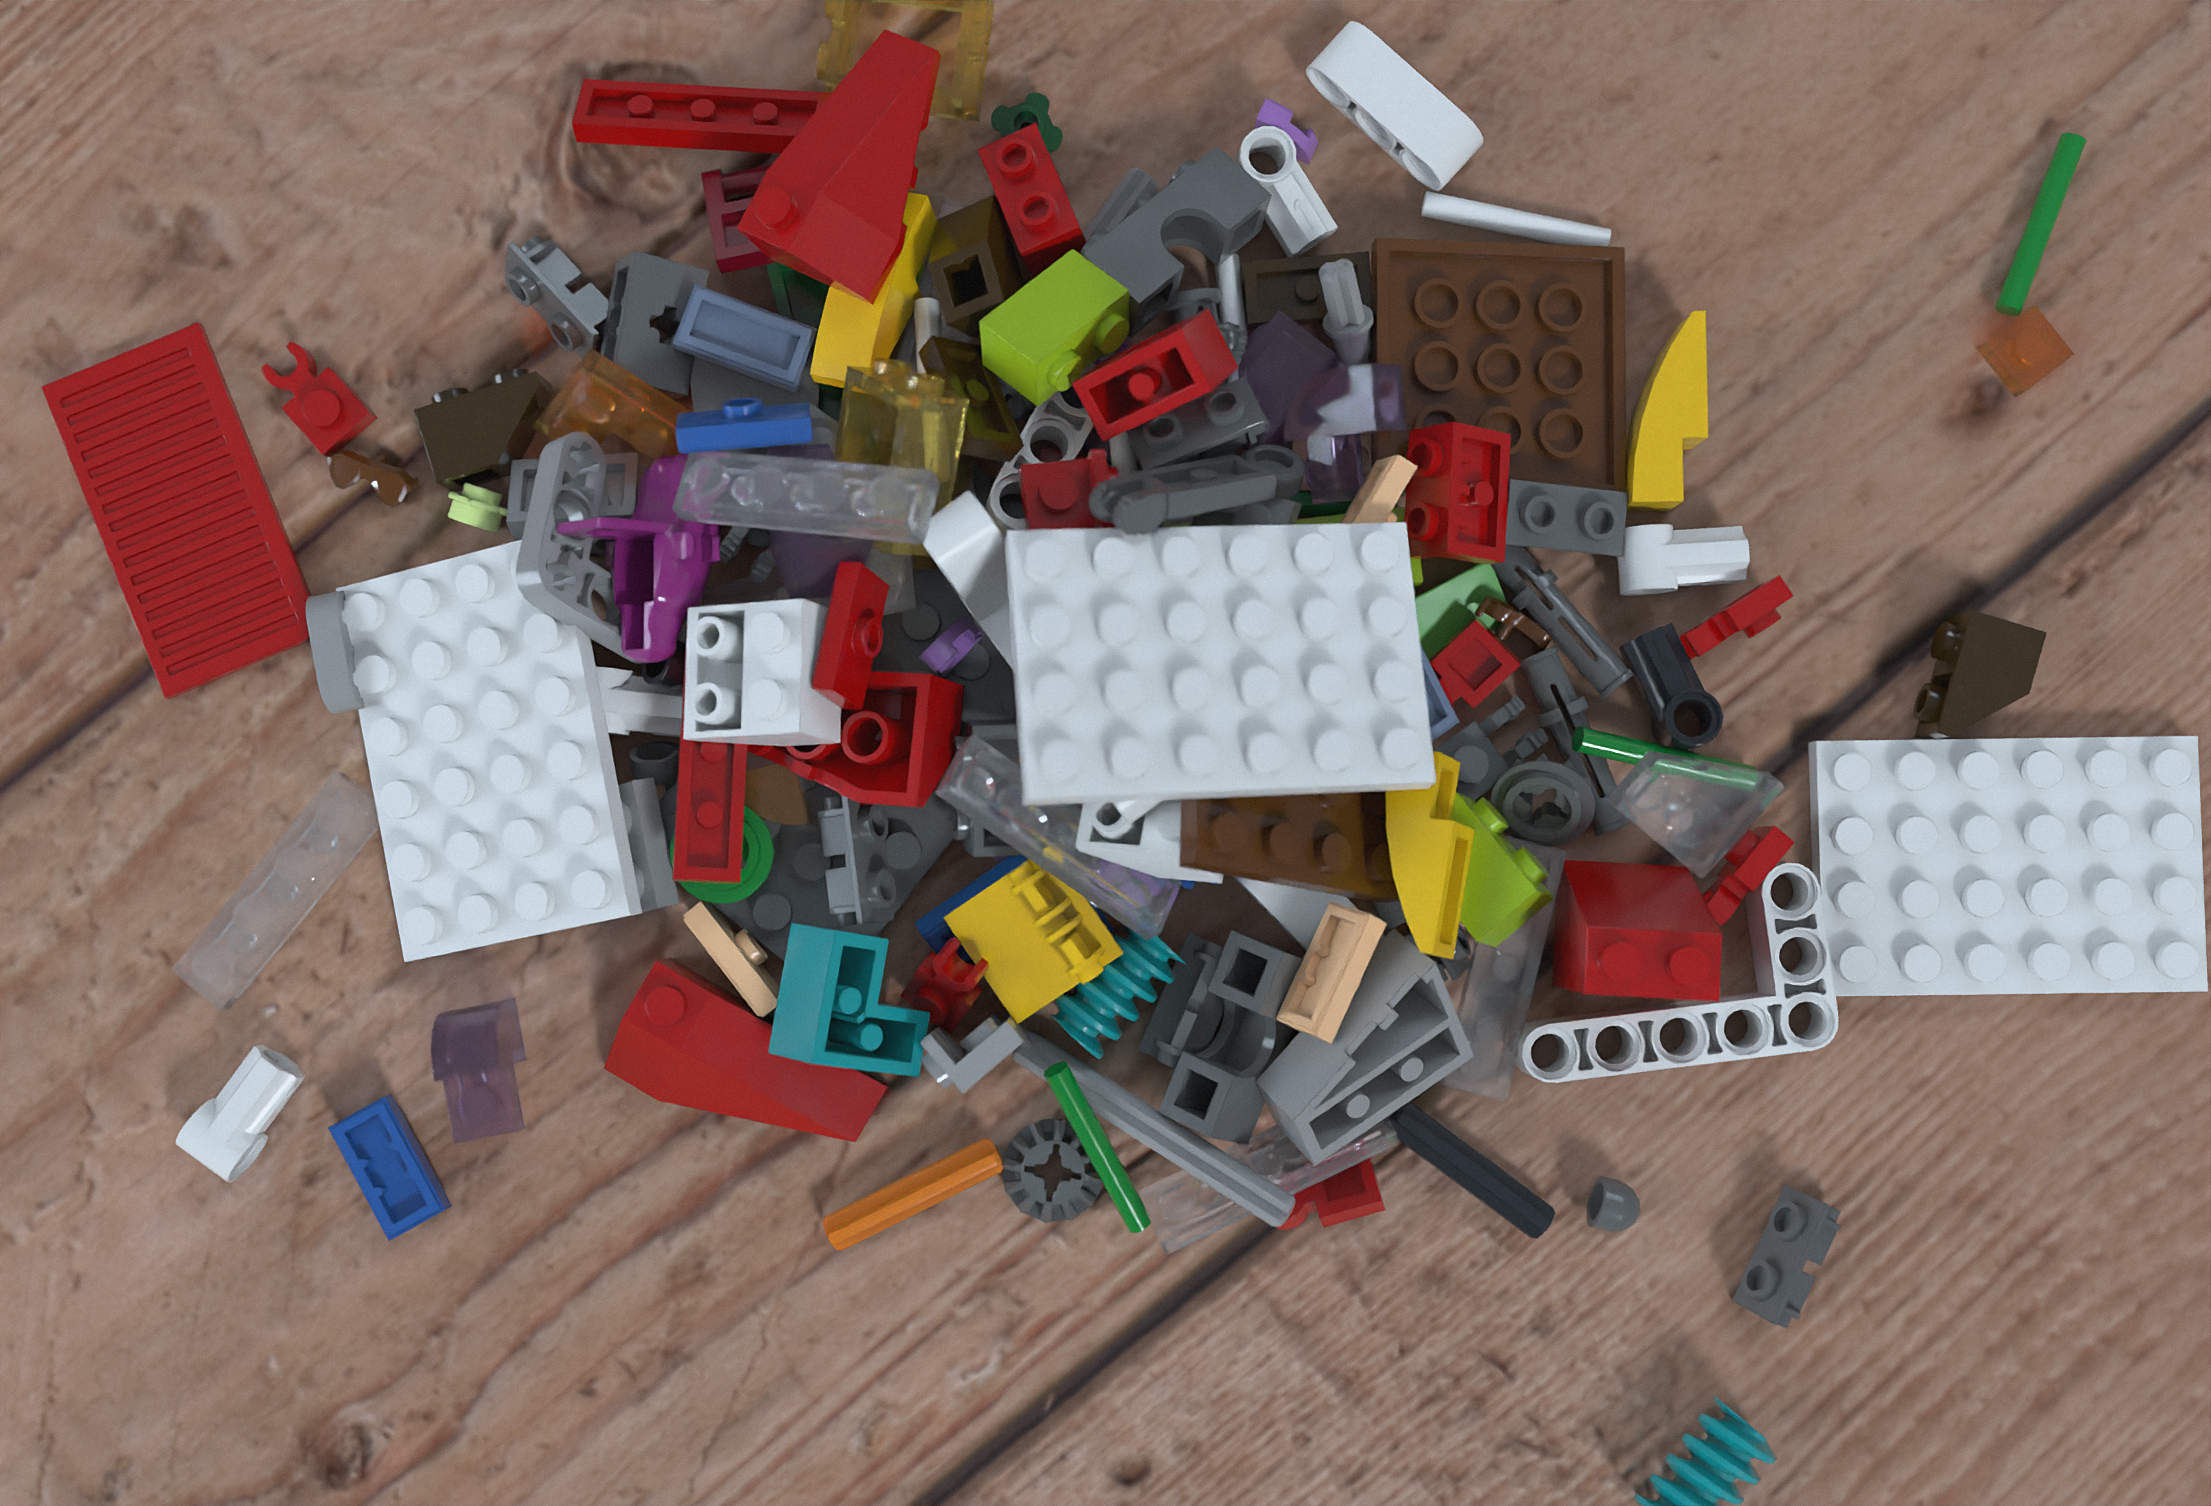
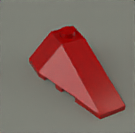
M884 29L767 170L736 229L771 260L873 305L904 246L907 226L903 223V216L908 191L915 190L919 169L914 165L920 132L925 130L928 125L941 60V54L937 49Z
M871 671L862 710L841 708L840 743L796 746L747 744V752L766 758L801 777L820 783L858 803L923 808L956 754L953 737L960 735L965 686L932 674Z
M673 958L655 961L622 1017L604 1066L605 1070L658 1101L851 1142L857 1141L889 1086L863 1070L810 1064L768 1053L774 1018L770 1015L763 1018L761 1016L758 1017L746 1001Z

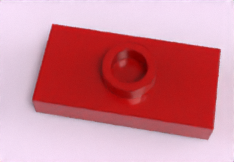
M840 561V565H838L811 683L813 690L840 708L862 710L873 658L878 655L882 646L883 630L881 622L889 585L860 562Z

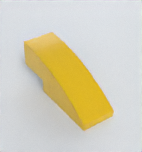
M908 192L903 216V223L907 226L904 246L873 305L830 286L817 333L810 370L813 382L870 394L914 311V302L922 296L915 278L932 248L937 224L928 195Z
M1706 310L1692 311L1675 328L1657 356L1640 391L1626 435L1627 512H1668L1684 502L1683 450L1693 449L1708 438Z
M1432 751L1436 783L1428 789L1386 790V831L1393 877L1404 916L1419 952L1453 960L1475 830L1458 822L1451 821L1461 762L1441 752Z

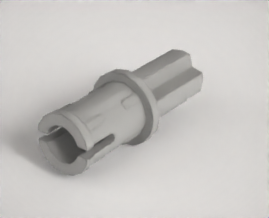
M1342 258L1336 262H1326L1319 270V277L1328 310L1323 319V329L1326 335L1331 337L1334 344L1340 377L1347 382L1364 381L1371 378L1372 338L1370 327L1373 324V312L1368 306L1362 304L1353 263Z

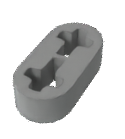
M343 590L311 596L306 601V620L317 682L324 705L332 714L365 708L364 701L360 697L358 687L354 685L352 673L355 672L352 653L355 651L354 646H351L347 625L343 622L341 611L344 610L343 601L345 600Z

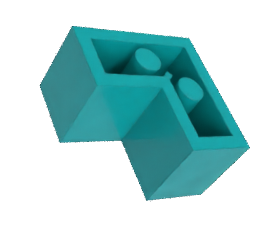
M791 923L768 1053L810 1064L919 1077L922 1063L921 1058L924 1047L920 1042L926 1037L930 1012L878 1002L889 939Z

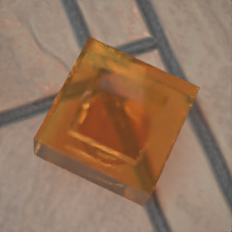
M2036 305L2025 310L1976 348L2014 397L2027 391L2074 355Z

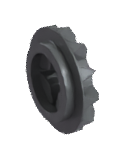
M1543 753L1536 761L1523 762L1517 758L1508 771L1498 773L1491 795V804L1506 820L1509 827L1504 831L1508 835L1528 845L1553 847L1569 843L1586 831L1594 817L1596 798L1591 789L1589 776H1581L1577 773L1570 760L1564 764L1552 762ZM1554 788V803L1547 801L1541 808L1537 807L1534 813H1531L1533 794L1541 795L1546 789Z
M1044 1119L1026 1126L1012 1139L1004 1155L1002 1163L1004 1169L1002 1173L1006 1193L1021 1213L1028 1214L1044 1223L1073 1220L1094 1204L1103 1184L1068 1120ZM1054 1144H1060L1059 1155L1062 1156V1166L1082 1175L1081 1177L1071 1176L1070 1179H1060L1057 1189L1053 1191V1197H1047L1045 1177L1035 1174V1170L1025 1169V1166L1035 1167L1036 1164H1046L1049 1154L1053 1153Z

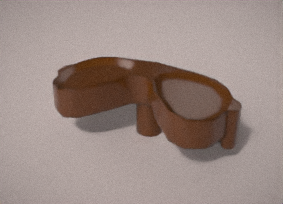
M341 450L327 458L330 476L336 487L346 489L356 484L360 479H367L383 503L392 507L403 502L419 483L418 478H412L405 470L388 465L387 458L382 454L370 459L349 450Z
M1485 596L1474 612L1477 617H1481L1485 613L1502 622L1494 634L1503 641L1515 627L1533 644L1531 650L1534 654L1546 649L1552 640L1551 636L1514 607L1497 598Z

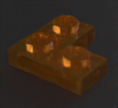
M590 348L541 407L531 427L550 438L551 441L572 432H583L595 439L599 445L611 433H614L632 444L643 455L657 460L665 455L678 456L682 452H678L676 436L677 414L689 413L691 411Z

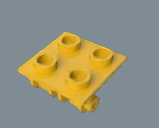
M1050 845L943 917L957 939L961 941L962 946L975 965L981 958L988 961L989 968L984 974V978L1016 1024H1019L1080 982L1082 984L1089 982L1104 971V966L1124 953Z

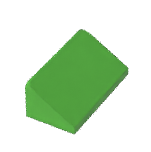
M1478 564L1415 598L1420 644L1428 660L1476 616L1474 612L1485 596H1491L1507 603L1491 564ZM1485 613L1478 617L1491 631L1498 628L1502 623Z

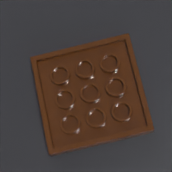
M1377 237L1371 244V311L1374 317L1371 326V469L1376 460L1399 454L1407 460L1409 433L1411 430L1454 421L1511 434L1509 479L1626 492L1625 247ZM1406 487L1400 496H1406Z
M1386 790L1181 799L1179 867L1385 904L1400 901L1393 877L1386 831Z

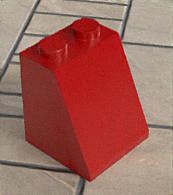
M1558 859L1552 986L1592 995L1719 1002L1722 932L1687 866Z

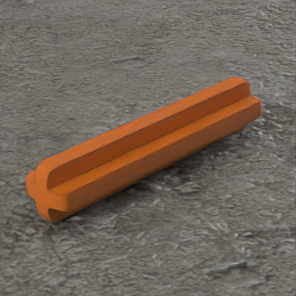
M984 1137L826 1215L822 1220L826 1236L836 1250L842 1251L1000 1173L1004 1169L1001 1154L995 1143L990 1138Z

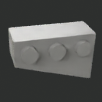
M1393 928L1375 948L1362 976L1361 984L1350 1002L1332 1044L1300 1032L1256 1080V1084L1277 1127L1316 1166L1474 1057V1054L1436 962L1425 953L1419 952V949Z

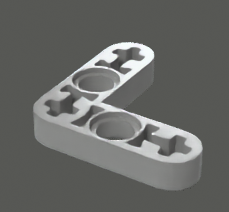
M572 432L550 441L544 446L540 455L516 565L518 588L524 598L536 608L568 626L576 625L590 639L631 662L641 664L643 662L631 660L622 651L621 614L613 601L611 573L589 560L593 538L557 535V524L554 518L555 504H558L565 510L570 522L597 518L606 477L607 463L604 452L598 442L586 433ZM593 589L600 593L607 607L605 620L597 616L591 603Z

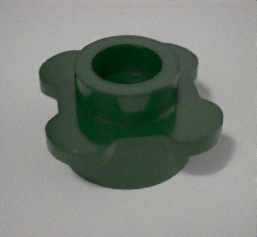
M1030 93L1024 102L1012 107L998 106L991 115V125L994 130L1001 133L1002 137L1021 130L1024 124L1032 125L1036 123L1049 152L1058 150L1063 141L1061 129L1053 125L1048 114L1050 108L1049 100L1041 93Z

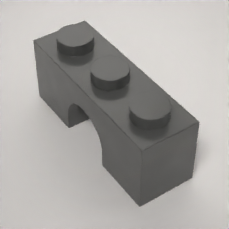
M1217 146L1199 161L1195 162L1193 159H1190L1183 163L1173 174L1169 184L1154 197L1146 194L1139 198L1129 209L1125 219L1110 232L1106 229L1098 231L1087 241L1080 254L1129 289L1130 327L1128 336L1130 338L1175 303L1184 265L1171 255L1166 248L1172 246L1192 247L1203 253L1218 267L1261 231L1272 194Z
M1231 930L1207 991L1222 997L1224 1001V1018L1221 1028L1213 1042L1204 1051L1197 1054L1182 1051L1159 1108V1113L1209 1138L1248 1145L1265 1103L1256 1080L1288 1046L1294 1031L1293 1028L1277 1021L1276 1017L1303 957L1268 942Z

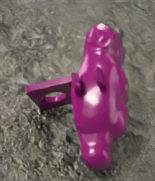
M685 453L678 456L664 455L655 460L643 472L638 483V500L630 520L598 517L557 524V535L616 540L605 543V569H611L613 601L621 614V648L623 653L631 660L655 663L664 661L675 653L677 636L682 630L683 621H687L688 608L700 607L710 567L714 562L720 560V535H717L719 529L714 507L722 497L728 483L724 466L716 458L705 453Z

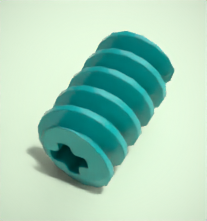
M1125 914L1121 918L1129 937L1123 939L1112 934L1124 953L1104 966V971L1085 984L1080 982L1074 986L1076 993L1073 996L1064 993L1053 1000L1058 1009L1055 1015L1051 1014L1053 1018L1078 1043L1098 1059L1105 1053L1097 1037L1098 1034L1114 1040H1118L1122 1036L1115 1016L1119 1015L1134 1022L1139 1018L1140 1014L1132 999L1133 996L1153 1003L1157 999V994L1150 978L1154 977L1171 984L1175 980V976L1167 960L1172 958L1186 964L1140 919L1129 914Z
M1715 1396L1714 1400L1724 1417L1718 1419L1701 1413L1698 1421L1708 1437L1703 1440L1685 1433L1681 1440L1692 1457L1686 1460L1669 1453L1665 1460L1675 1478L1671 1481L1653 1473L1649 1477V1481L1659 1498L1654 1501L1639 1494H1636L1634 1498L1641 1506H1720L1718 1503L1719 1499L1740 1506L1745 1499L1734 1480L1737 1478L1756 1486L1761 1478L1750 1460L1755 1458L1773 1465L1777 1457L1763 1435Z

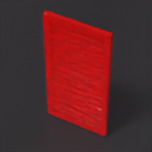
M194 322L188 327L41 387L164 698L171 699L310 641L306 620V601L308 597L312 596L202 324Z

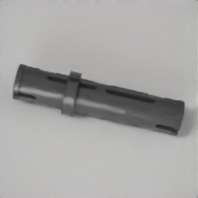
M1506 545L1505 562L1491 565L1499 579L1515 596L1511 601L1518 611L1525 608L1543 630L1551 636L1560 651L1568 657L1580 673L1598 691L1599 696L1603 700L1634 673L1623 664L1614 651L1596 632L1594 627L1556 586L1555 582L1559 579L1551 569L1544 572L1522 546ZM1516 568H1519L1535 588L1550 603L1553 610H1549L1532 589L1516 573ZM1559 618H1562L1595 655L1597 661H1593L1561 625L1558 621Z
M1555 645L1520 660V667L1523 668L1542 711L1541 714L1537 715L1541 727H1549L1564 763L1570 760L1577 773L1581 776H1589L1580 753L1572 749L1573 735H1571L1550 685L1553 684L1574 732L1580 726L1592 729L1584 713V710L1589 708L1584 695L1577 697ZM1584 754L1601 791V795L1598 796L1590 778L1591 789L1596 798L1595 813L1592 820L1595 835H1603L1631 823L1634 819L1626 808L1606 758Z

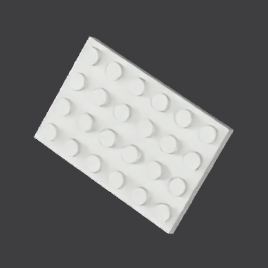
M1406 522L1157 527L1151 534L1141 535L1138 533L1137 536L1133 534L1129 536L1117 528L1014 530L1007 532L1005 551L1023 805L1428 789L1436 783Z
M522 540L336 588V591L343 590L345 600L343 601L344 610L341 611L343 622L347 625L351 646H354L355 651L352 653L355 665V672L352 673L354 685L358 687L360 697L363 699L365 708L358 709L404 962L642 914L591 639L576 625L568 626L536 608L524 598L516 581V565Z
M2198 736L1808 742L1812 873L1817 877L1821 889L1836 996L2208 991Z

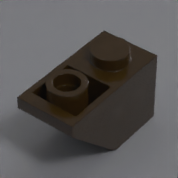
M992 195L937 219L928 264L945 323L978 340L981 338L979 321L1024 287L1002 208L997 197Z
M528 369L505 371L492 378L493 385L471 392L467 388L448 389L431 397L432 404L414 409L436 483L451 492L463 491L465 482L479 486L511 475L512 460H522L556 397L552 385L537 371L529 373Z
M1975 610L1948 617L1947 622H1943L1939 626L1932 641L1931 657L1936 659L1930 683H1925L1922 686L1914 704L1913 716L1919 720L1914 737L1923 740L1950 737L2028 695L2047 632Z

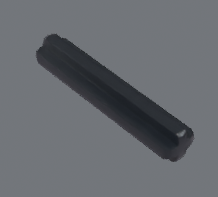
M1409 1101L1389 1116L1385 1128L1390 1135L1530 1238L1537 1239L1547 1231L1555 1215V1211L1550 1204Z

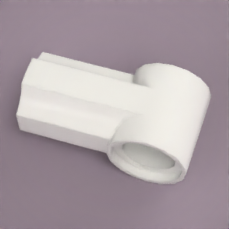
M1262 126L1252 130L1244 138L1234 162L1272 194L1264 220L1287 257L1300 256L1333 234L1338 226L1296 161V148L1291 137L1285 131L1275 126ZM1255 152H1264L1271 155L1276 161L1278 172L1271 175L1257 172L1251 166L1249 155Z
M1669 524L1626 527L1622 557L1617 556L1620 595H1652L1676 591L1678 586H1707L1745 581L1750 556L1748 539L1743 533L1742 526L1673 530V525Z
M596 666L609 735L629 736V731L653 733V735L680 737L683 689L676 691L663 690L647 684L643 677L636 676V672Z
M264 1045L254 1046L219 1095L204 1103L185 1123L177 1136L176 1145L226 1182L231 1183L242 1175L259 1156L268 1140V1135L265 1134V1131L306 1076L299 1070V1066L284 1054L271 1050Z

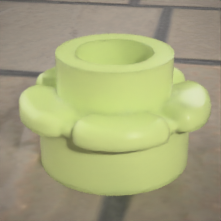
M465 482L462 494L453 491L448 495L453 500L447 517L491 532L498 533L503 515L507 516L508 509L499 506L503 494Z

